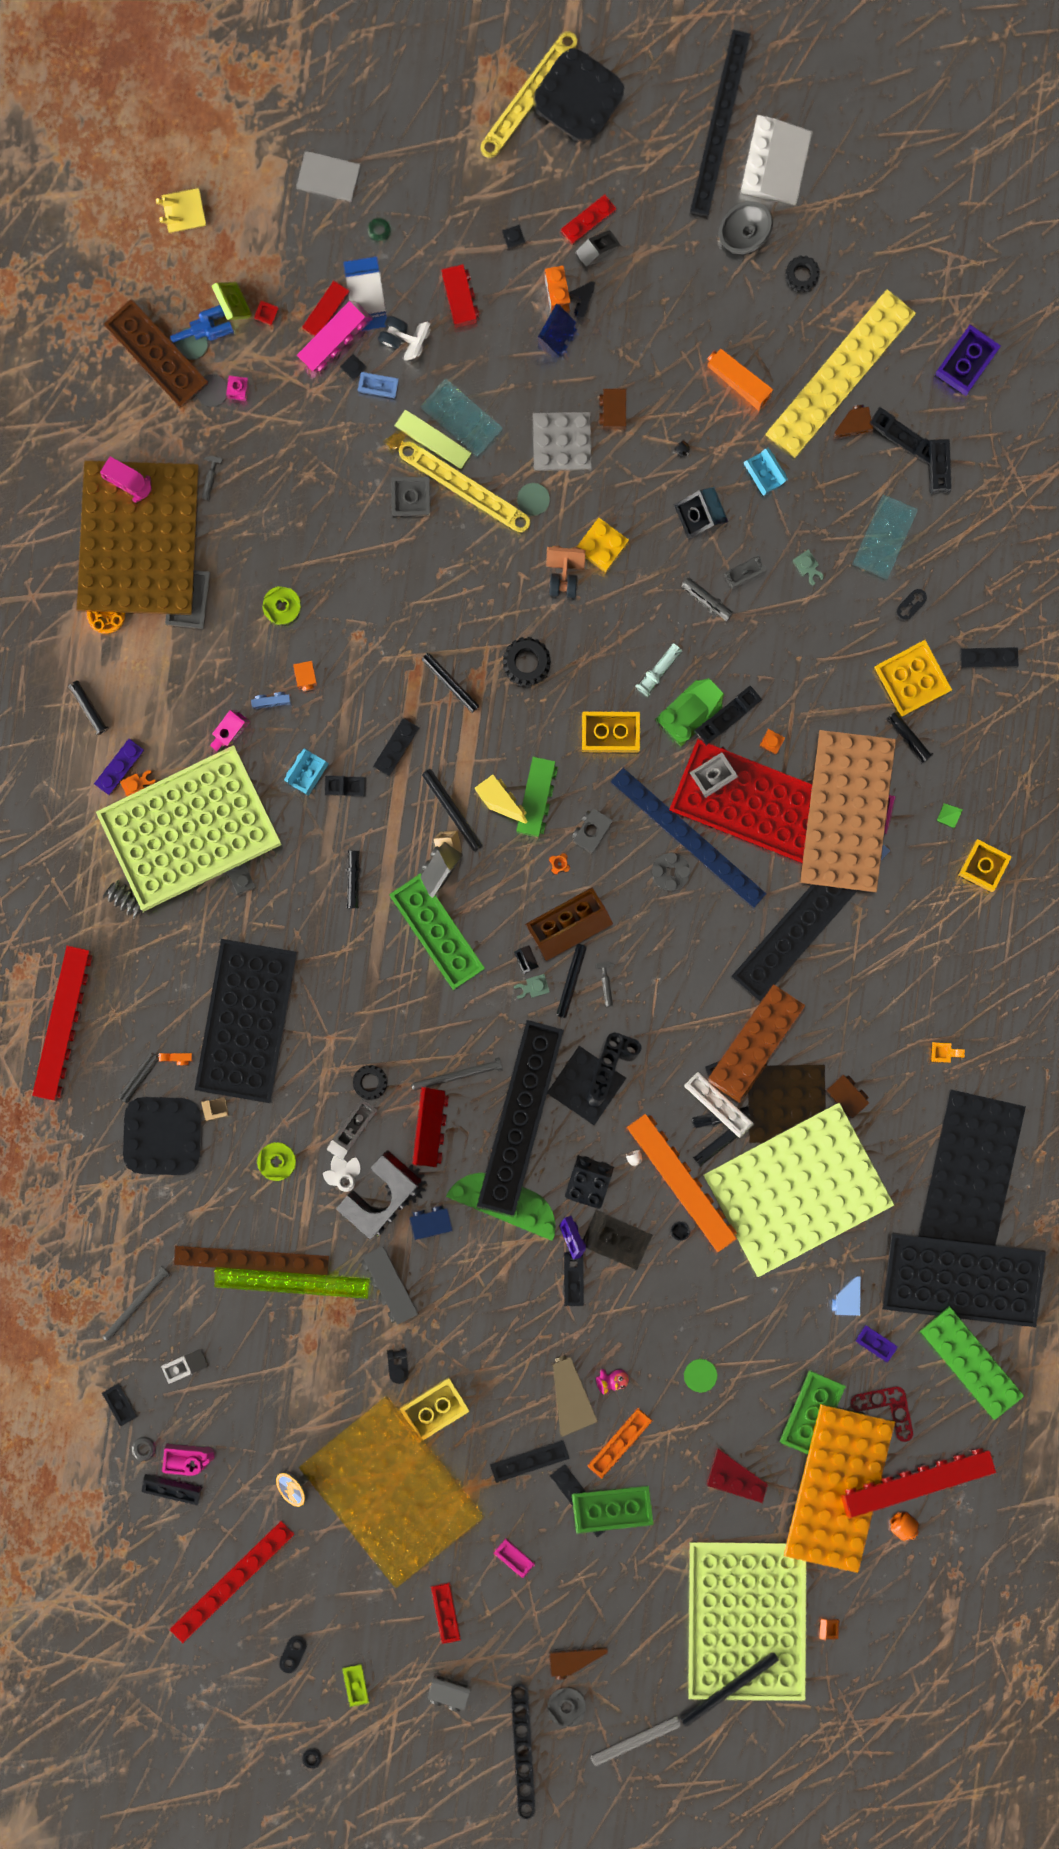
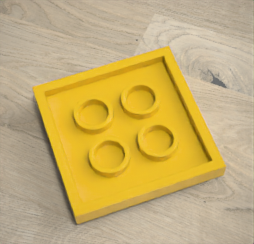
M926 640L874 666L900 717L952 691Z

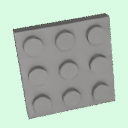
M590 412L533 413L534 471L591 470Z

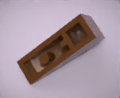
M608 1648L549 1651L551 1677H555V1680L567 1679V1676L574 1674L607 1654Z

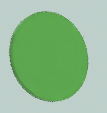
M697 1359L687 1365L684 1372V1380L691 1390L701 1393L706 1392L715 1385L717 1371L711 1362Z

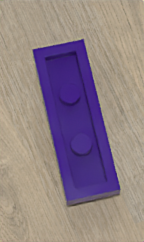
M128 739L94 784L110 796L145 750Z

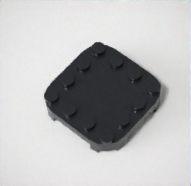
M571 48L557 58L535 90L533 105L536 110L535 112L540 117H544L572 137V140L587 142L598 135L621 102L624 95V84L616 74L588 54Z
M140 1097L130 1101L124 1114L123 1159L126 1167L135 1173L155 1175H186L194 1171L201 1159L202 1113L198 1105L185 1098Z

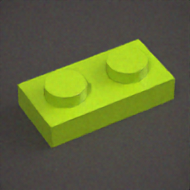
M362 1664L343 1667L342 1670L350 1707L369 1703Z

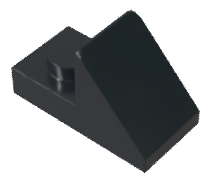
M593 281L569 292L570 298L581 301V303L577 302L574 313L577 314L576 320L584 322L595 289V282Z

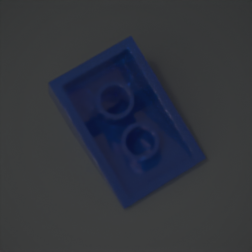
M557 303L538 335V349L558 359L560 354L562 356L568 349L566 344L569 338L573 339L578 329H576L575 320Z

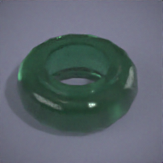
M375 218L369 222L367 232L373 240L383 241L389 237L391 227L385 219ZM376 225L384 226L385 230L382 234H376L373 231Z

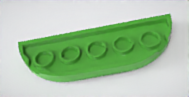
M475 1173L463 1177L450 1188L446 1197L553 1241L555 1235L553 1211L544 1198L527 1188L522 1187L514 1218L476 1208L485 1173Z

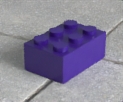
M970 324L935 375L967 396L997 354L1001 345Z

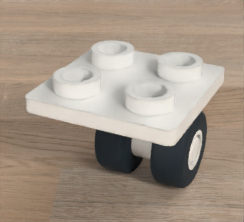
M387 316L384 324L388 327L387 332H380L378 341L388 347L398 349L401 340L409 343L403 359L410 360L419 356L423 350L422 342L430 334L431 329L429 326L431 323L424 322L418 324L413 336L404 334L408 327L406 322L393 316Z

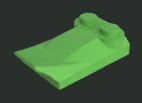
M709 678L696 680L662 711L655 721L682 747L696 734L694 731L723 708L724 693Z

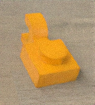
M932 1042L931 1062L951 1063V1057L964 1058L965 1050L951 1049L952 1043Z

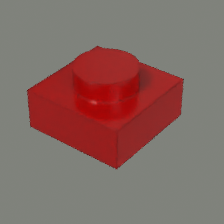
M261 300L254 319L272 326L279 307Z

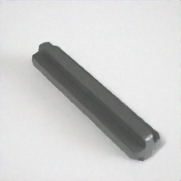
M154 1053L148 1055L119 1095L120 1100L124 1103L130 1100L159 1060L157 1055Z

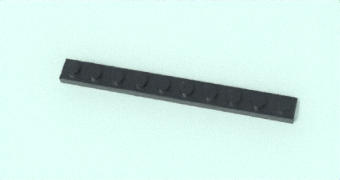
M732 29L690 213L709 216L751 33Z

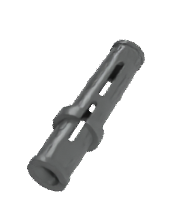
M690 577L682 584L683 588L726 622L734 613L722 604L719 598L713 597Z

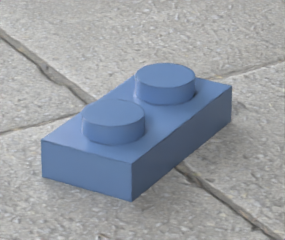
M361 372L358 392L395 399L399 379Z
M285 692L274 693L273 697L257 695L255 699H251L253 709L288 705L291 704L289 694L286 695Z

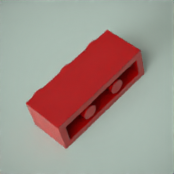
M463 264L441 269L454 327L458 328L477 323L476 317H480L477 305L473 306L472 302L475 294L473 287L469 288L468 281L471 280L469 270H465Z

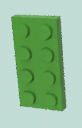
M809 1371L780 1443L809 1454L820 1405L837 1408L846 1386Z
M649 1486L572 1495L577 1534L654 1525Z

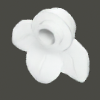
M333 1156L331 1170L325 1171L323 1177L329 1185L337 1186L344 1192L351 1191L356 1184L355 1178L360 1173V1163L356 1157L347 1163L344 1159L341 1160L337 1156ZM345 1178L350 1181L348 1186H344L342 1183Z

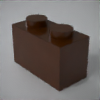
M603 389V394H599V406H603V413H599V424H603V430H626V389Z
M843 1074L825 1091L836 1103L840 1102L844 1112L853 1119L869 1104L867 1101L869 1097L862 1089L858 1091L854 1087L856 1083L849 1075L845 1077Z

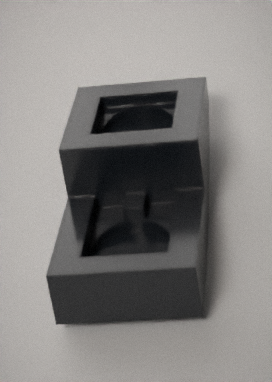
M325 776V795L366 797V777Z

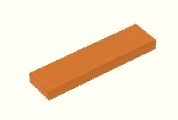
M637 1408L587 1466L602 1479L653 1420Z

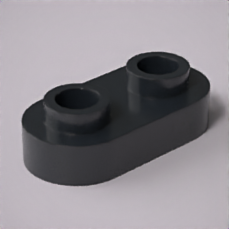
M295 1635L291 1637L279 1660V1667L285 1673L296 1671L305 1653L307 1642L302 1636ZM295 1642L300 1644L301 1647L299 1649L293 1647ZM290 1660L292 1666L287 1667L285 1661Z

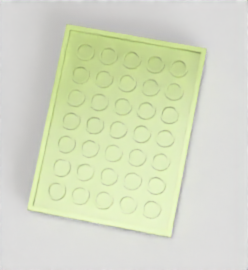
M234 745L96 812L143 912L282 845Z
M840 1102L704 1174L725 1217L737 1232L735 1235L758 1277L894 1206L889 1193Z
M690 1542L688 1699L709 1698L768 1654L774 1652L779 1658L778 1662L725 1700L805 1701L806 1561L785 1557L786 1543Z

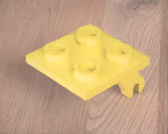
M199 188L162 195V199H156L157 204L164 206L166 218L160 217V222L167 224L169 233L206 226Z

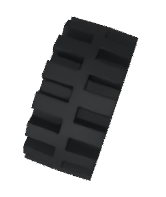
M802 255L797 258L794 257L787 265L785 272L786 281L796 291L810 290L819 280L820 268L818 263L812 257L809 258L806 255L805 257ZM800 266L807 267L811 273L810 278L805 281L798 280L795 277V270Z
M363 1066L356 1071L353 1077L354 1090L361 1098L367 1100L377 1099L383 1095L387 1088V1077L383 1070L377 1066ZM368 1074L375 1075L378 1079V1086L372 1091H368L362 1086V1080Z

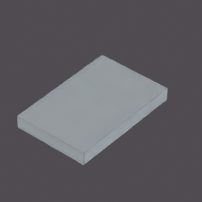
M305 151L296 189L352 202L361 165Z

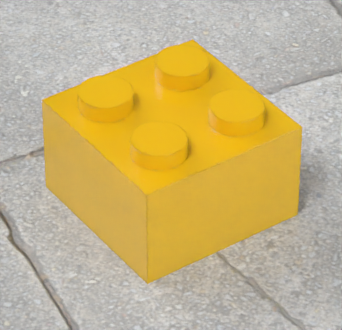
M598 517L577 547L585 550V558L604 573H607L629 544V539Z
M977 839L958 875L993 892L1012 856Z

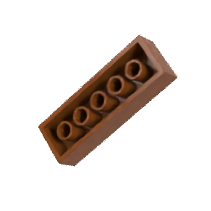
M773 984L709 1076L708 1082L741 1103L804 1013L806 1005Z

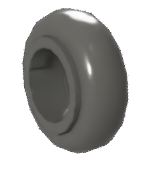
M147 1437L136 1439L132 1445V1453L140 1461L151 1459L156 1451L154 1442ZM145 1443L149 1446L148 1454L142 1455L139 1453L138 1447L140 1444Z

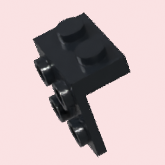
M578 1155L565 1198L597 1209L601 1208L614 1167L608 1163L598 1162L589 1157Z

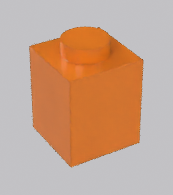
M312 661L293 665L298 689L303 691L313 690L314 686H317Z

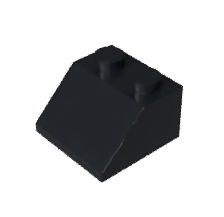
M714 487L699 490L674 504L688 540L712 531L728 522Z

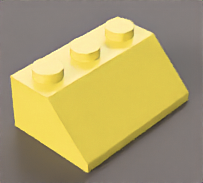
M450 1377L400 1407V1411L419 1442L469 1412Z

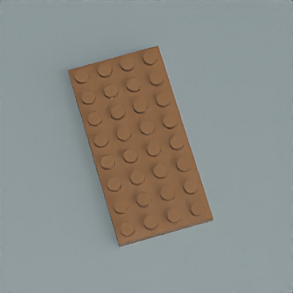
M819 730L800 883L877 892L896 739Z

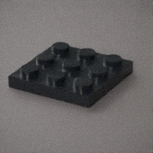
M578 1046L547 1094L592 1125H595L626 1080V1077L615 1070L608 1095L604 1102L597 1107L590 1105L587 1101V1094L598 1058L581 1046ZM598 1076L601 1081H607L605 1076ZM598 1089L595 1093L597 1098H599L598 1095L601 1089Z

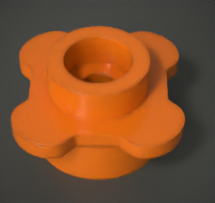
M565 853L559 856L553 855L549 858V862L552 863V873L558 874L561 871L568 872L570 870V866L567 863L568 856Z

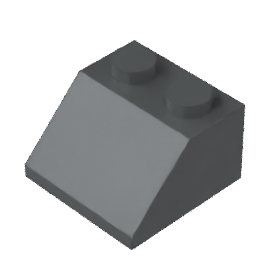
M446 842L440 847H435L431 853V856H433L432 860H427L422 867L424 872L421 875V879L429 896L432 898L446 883L463 856L462 853Z
M434 1674L427 1699L430 1700L431 1704L437 1706L446 1704L449 1705L448 1709L459 1712L460 1709H465L471 1685Z

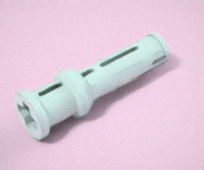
M672 644L651 671H647L645 678L640 684H636L635 687L642 694L649 697V692L656 684L660 683L661 676L682 650L677 645Z

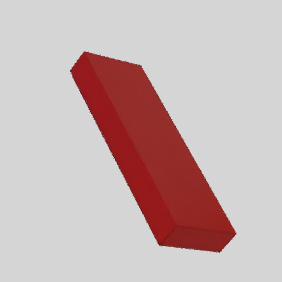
M333 280L303 324L302 329L315 337L333 318L350 291Z
M450 1582L431 1586L442 1644L460 1641L461 1637Z

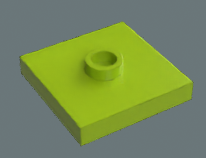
M222 282L212 285L227 320L248 319L252 316L237 282Z

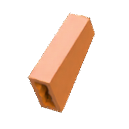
M722 349L718 352L714 351L708 357V367L758 411L771 398L773 389Z

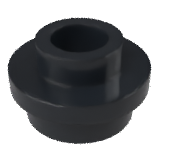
M309 1749L303 1754L302 1761L307 1768L314 1769L321 1764L322 1756L318 1750ZM310 1755L316 1757L314 1762L309 1761L308 1757Z

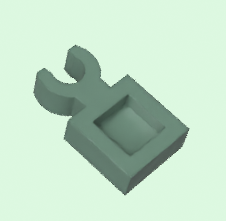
M809 549L792 560L802 576L809 575L811 585H815L813 576H819L823 580V574L815 569L819 564Z
M545 974L526 979L527 985L525 986L523 984L514 986L515 989H523V994L518 995V999L524 998L527 993H530L531 998L550 993Z

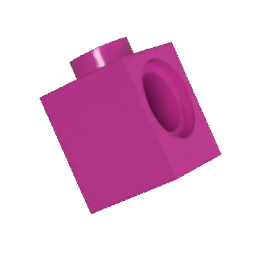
M229 376L226 392L227 398L247 401L248 378Z

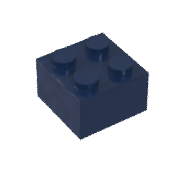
M443 1205L432 1208V1212L426 1214L424 1210L413 1212V1217H409L415 1240L453 1231L448 1208L444 1209Z

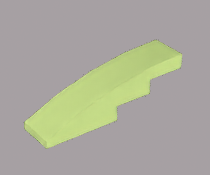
M404 410L395 424V427L458 469H462L471 455L469 451L407 410Z

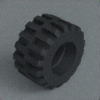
M521 637L517 641H512V644L506 648L503 655V668L511 682L517 683L521 687L522 685L526 687L535 686L542 682L549 673L551 666L550 653L545 644L539 642L538 639ZM526 651L534 653L538 658L537 668L528 673L520 671L515 663L516 657Z

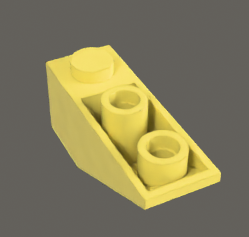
M491 775L475 787L479 797L490 810L525 824L528 822L524 816L527 814L521 805L517 806L514 803L517 801L511 792L507 793L504 790L507 787L501 779L497 780L494 775Z

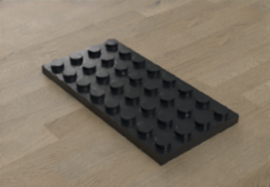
M221 939L195 1091L271 1103L297 956L296 951Z
M950 1089L918 1236L996 1245L1026 1106Z
M892 1233L882 1309L938 1316L950 1306L960 1319L1036 1327L1046 1251Z

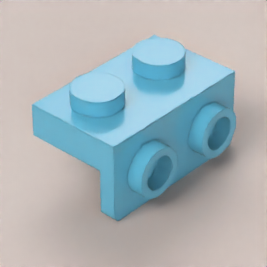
M769 448L764 449L760 454L744 462L745 467L763 495L775 490L788 480L785 471L780 467L775 455Z
M304 748L298 754L292 768L288 770L284 781L309 796L329 763Z

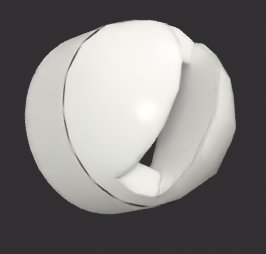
M635 1150L627 1153V1161L633 1166L642 1162L641 1151Z

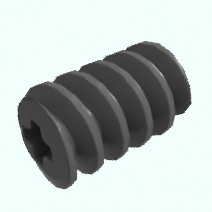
M120 880L113 882L104 893L103 898L108 896V902L115 900V907L121 904L120 910L124 911L127 909L126 914L128 916L133 914V919H136L142 910L135 895H131L132 889L126 892V884L119 887Z

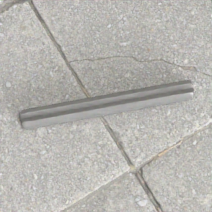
M678 1717L667 1720L591 1757L592 1762L595 1766L600 1765L681 1727V1722Z

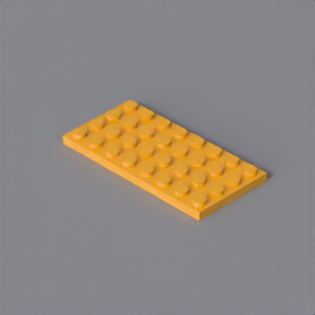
M820 1405L784 1551L785 1557L856 1573L859 1572L873 1512L847 1518L840 1495L846 1494L845 1490L853 1487L859 1490L864 1488L863 1484L873 1481L875 1484L881 1482L895 1425L894 1421Z

